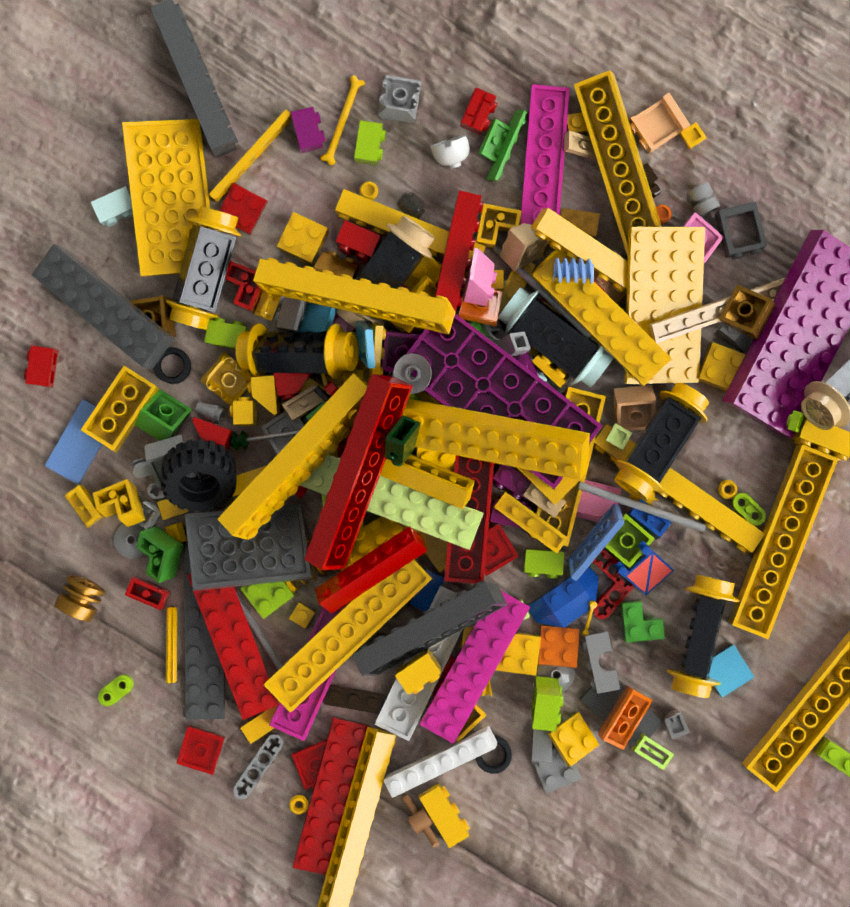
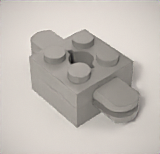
M182 434L144 445L145 457L132 462L133 475L139 479L153 475L158 487H161V464L163 463V458L172 447L176 448L177 444L185 443ZM195 472L186 475L188 478L196 476Z

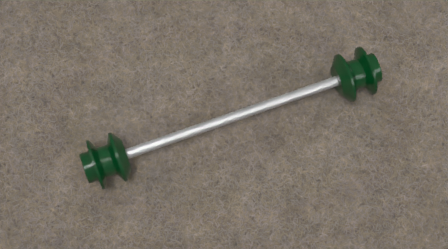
M300 430L250 438L245 431H241L240 435L233 432L230 437V445L236 451L241 446L246 450L249 441L296 435Z

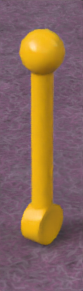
M594 600L589 602L590 610L585 629L582 631V636L584 637L589 635L588 629L594 608L597 607V603Z

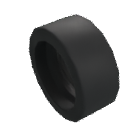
M168 347L153 369L160 380L169 384H178L189 376L191 360L181 349ZM172 354L179 356L184 366L182 372L175 377L165 375L161 369L162 360Z
M494 735L498 742L497 744L505 752L503 761L496 766H491L484 762L482 755L475 758L478 766L484 772L490 774H498L504 771L510 765L512 759L511 748L508 742L497 735Z

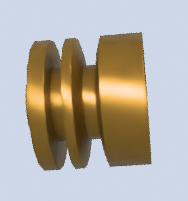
M68 575L66 581L70 584L65 583L63 588L69 594L60 593L54 606L71 617L91 622L97 609L90 603H101L102 600L98 596H104L106 591L87 578Z

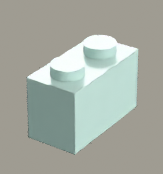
M126 186L91 202L99 222L103 226L107 225V227L117 224L119 219L133 217L130 191Z

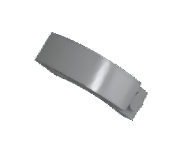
M499 319L497 320L496 327L480 323L488 338L509 355L518 356L531 350L525 331L506 335Z

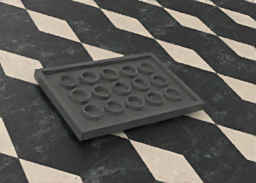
M301 503L284 505L281 509L276 510L271 515L270 521L262 525L258 529L256 536L249 540L232 536L218 521V518L224 511L185 514L193 591L311 579L310 564L304 560L307 553V543Z

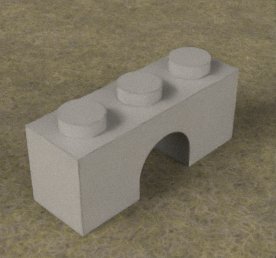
M608 632L585 636L586 640L582 641L584 652H588L590 657L586 661L588 671H593L594 679H590L593 691L597 690V694L620 690L617 671H605L599 665L600 656L612 651Z

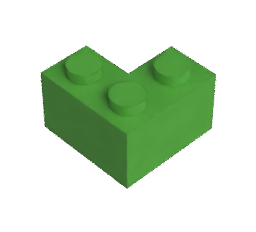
M157 526L140 531L136 548L149 557L145 574L161 583L176 576L184 545Z
M625 601L619 604L622 635L626 643L665 639L663 619L659 617L643 619L641 601Z

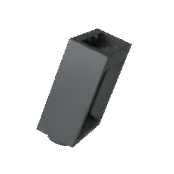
M756 202L722 209L715 213L719 232L724 236L722 245L726 258L732 257V260L744 257L743 254L749 252L751 255L762 253V249L767 247ZM751 213L758 243L733 249L726 219Z

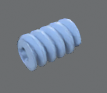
M556 257L553 265V282L555 277H557L559 283H561L563 277H565L567 283L570 282L571 278L574 279L575 283L581 278L583 284H585L587 278H589L591 284H593L594 264H592L590 258L587 259L585 264L582 258L579 259L577 264L575 259L572 258L568 264L567 258H564L562 263H560L559 258Z

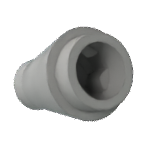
M198 402L195 408V412L201 414L214 424H220L225 416V409H222V406Z

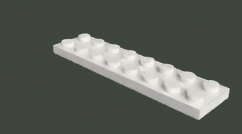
M440 585L429 609L434 608L435 610L440 607L439 604L441 602L457 598L456 595L458 593ZM461 631L429 647L442 666L441 673ZM413 656V657H411V658L405 660L404 663H403V665H404L405 663H407L409 660H411L412 658H414L415 656ZM396 678L374 725L409 741L439 678L433 683L429 681L425 683L424 688L415 695L413 692L408 695Z

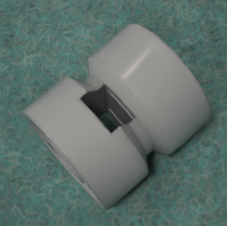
M709 182L686 193L690 203L695 204L694 211L701 217L720 207L717 198L712 197L713 190Z

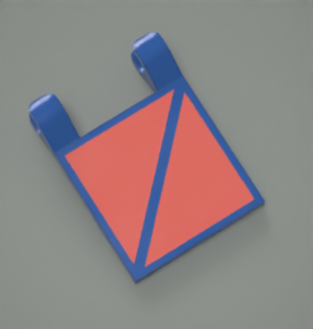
M642 541L638 544V547L644 556L630 569H627L622 562H618L614 567L620 575L630 581L644 595H647L667 578L674 569Z

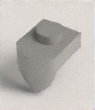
M151 501L141 502L145 521L136 524L145 530L152 528L161 514L159 507Z
M670 710L664 716L663 722L670 740L690 733L682 712Z

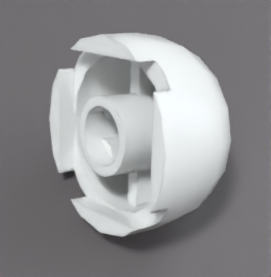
M466 135L453 137L450 140H444L431 145L434 159L443 166L450 165L451 169L461 166V161L467 158L470 150Z

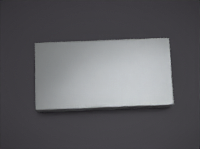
M533 729L531 762L551 764L552 741L548 736L550 731Z

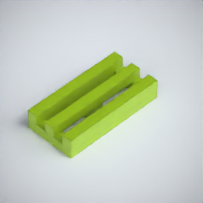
M642 733L640 735L641 739L636 741L637 745L633 746L632 750L664 770L674 754ZM647 741L656 748L660 749L661 751L667 754V757L652 749L644 742ZM640 748H645L655 756L662 759L663 762H658L648 754L641 751Z

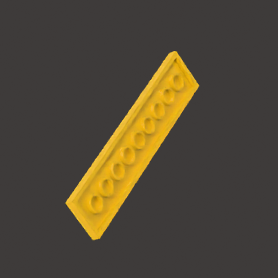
M414 559L346 605L264 683V686L291 713L414 597L432 577Z

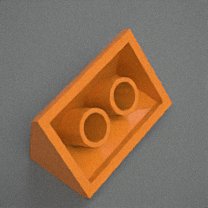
M626 685L598 732V736L602 740L624 750L653 700Z

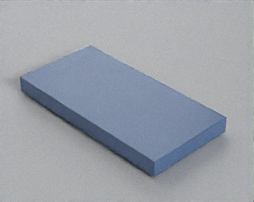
M82 399L45 464L47 468L77 485L82 481L102 446L100 442L81 431V428L96 408V406Z
M612 504L568 558L570 576L575 581L580 578L623 526L624 520L620 506L617 504Z

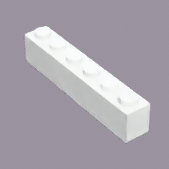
M488 725L462 738L459 742L455 741L454 744L451 743L387 774L383 781L393 798L495 749L498 742Z

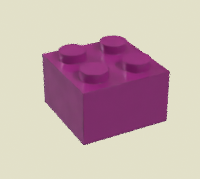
M386 330V338L382 343L384 359H381L380 365L383 371L393 372L396 362L407 354L421 334Z

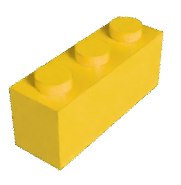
M438 782L420 793L419 799L446 844L451 848L469 837L468 830L470 827L465 819L461 820L458 813H460V810L456 803L450 802L448 798L450 794L445 786L441 787Z

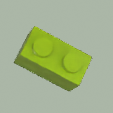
M360 120L354 156L355 162L378 166V160H382L383 149H380L381 141L385 142L386 130H383L382 123Z
M214 318V321L209 320L204 343L236 349L239 334L243 331H248L249 328L244 326L243 322L233 321V324L225 323V319Z
M525 549L523 572L527 573V576L539 577V574H547L546 578H558V575H563L565 552L559 551L555 553L552 550Z
M823 737L814 753L850 777V754L831 740Z

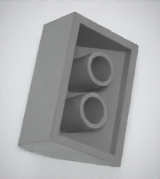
M281 296L280 305H282L280 312H277L274 323L277 324L276 327L278 329L299 332L308 302Z

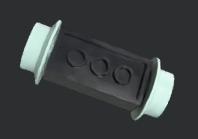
M520 287L498 316V319L507 325L505 334L507 335L516 322L520 320L512 332L525 331L528 342L532 347L574 378L571 384L574 385L581 381L591 388L608 367L613 357L601 345L598 347L599 344L591 338L587 339L570 322L538 298L528 307L539 293V290L530 294Z

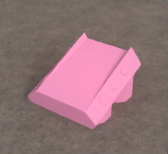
M585 480L584 482L586 484L598 487L600 489L621 495V488L612 487L588 480ZM582 491L576 517L598 522L612 504L618 505V503Z

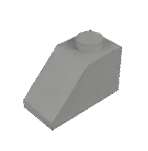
M723 322L715 331V333L743 354L747 353L753 341V338L739 333Z

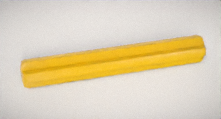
M168 607L166 609V683H175L177 681V607Z

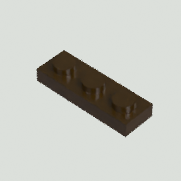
M330 685L325 695L324 705L379 714L382 709L384 694Z

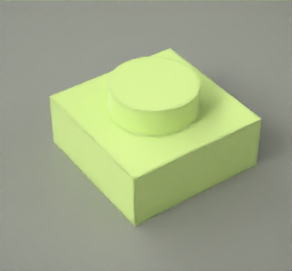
M615 423L605 441L623 450L632 432Z

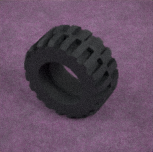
M191 439L187 440L186 443L181 442L177 444L176 448L172 447L168 454L164 456L163 463L161 464V490L165 498L169 499V502L174 506L177 505L182 510L188 509L189 512H205V510L209 509L212 511L217 506L221 507L226 504V501L228 502L235 493L237 484L236 462L230 451L225 450V447L221 444L216 445L211 440L207 442L204 439H198V441ZM194 472L212 475L207 479L201 480L186 477L187 474Z

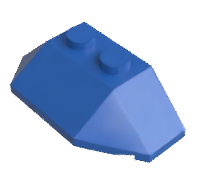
M589 565L577 581L569 575L529 603V613L536 623L564 628L590 610L589 602L591 600L596 602L599 578Z

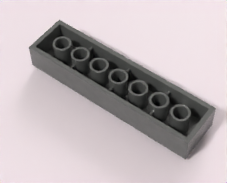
M166 0L152 6L151 10L212 152L218 158L237 150L235 144L238 143L232 127L228 128L231 123L224 109L221 110L223 105L217 92H213L216 88L210 75L207 74L209 72L200 56L201 53L179 3L175 4L173 0Z
M53 244L32 274L34 278L141 367L153 369L175 339L63 247Z
M480 581L473 585V589L459 592L456 595L457 598L441 602L439 604L440 607L437 609L431 608L423 612L424 616L408 620L406 626L402 628L401 626L396 627L390 631L391 634L377 637L374 639L375 643L361 646L358 652L353 654L361 675L378 676L507 606L508 604L498 584Z

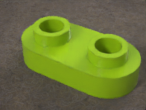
M738 493L732 498L731 504L734 510L750 524L758 526L765 521V511L748 494ZM739 499H742L744 501V504L742 506L738 505ZM754 512L757 513V518L755 520L752 518V514Z
M122 674L100 690L98 694L99 702L104 706H112L133 689L134 681L132 677ZM120 682H125L126 687L121 688ZM106 693L111 696L110 700L105 699Z

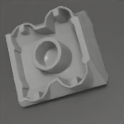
M385 75L379 99L378 116L382 120L389 119L407 122L408 124L413 123L416 119L422 82Z

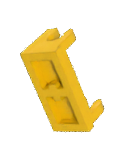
M78 485L65 495V498L72 505L87 528L104 517L96 510L95 501L84 485Z

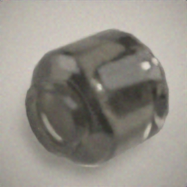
M405 192L396 203L398 205L397 211L417 219L425 212L423 209L424 201L413 192L408 194Z

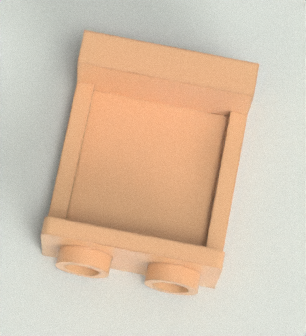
M670 93L663 96L660 101L640 114L629 119L633 135H637L640 147L644 151L646 150L648 154L690 126Z

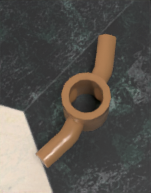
M408 794L404 795L402 800L413 814L408 818L410 825L418 835L424 832L432 847L436 848L439 842L430 828L434 822L424 807L419 810Z

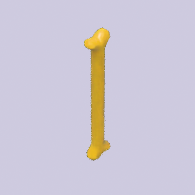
M355 75L350 77L351 87L328 151L320 156V159L327 161L330 166L335 164L334 154L357 90L365 85V82L358 80Z

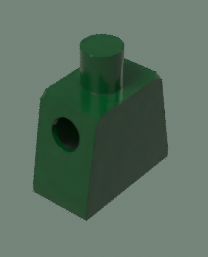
M402 416L386 436L384 457L391 460L393 465L402 466L413 452L420 422Z

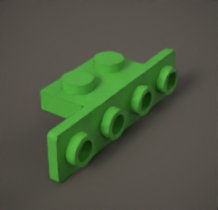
M516 110L509 126L498 119L492 120L478 152L480 156L493 162L486 178L487 181L495 182L501 178L503 167L510 158L511 148L518 139L517 134L520 127L525 123L527 111Z

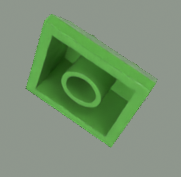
M160 389L140 410L135 426L159 441L177 435L192 409Z

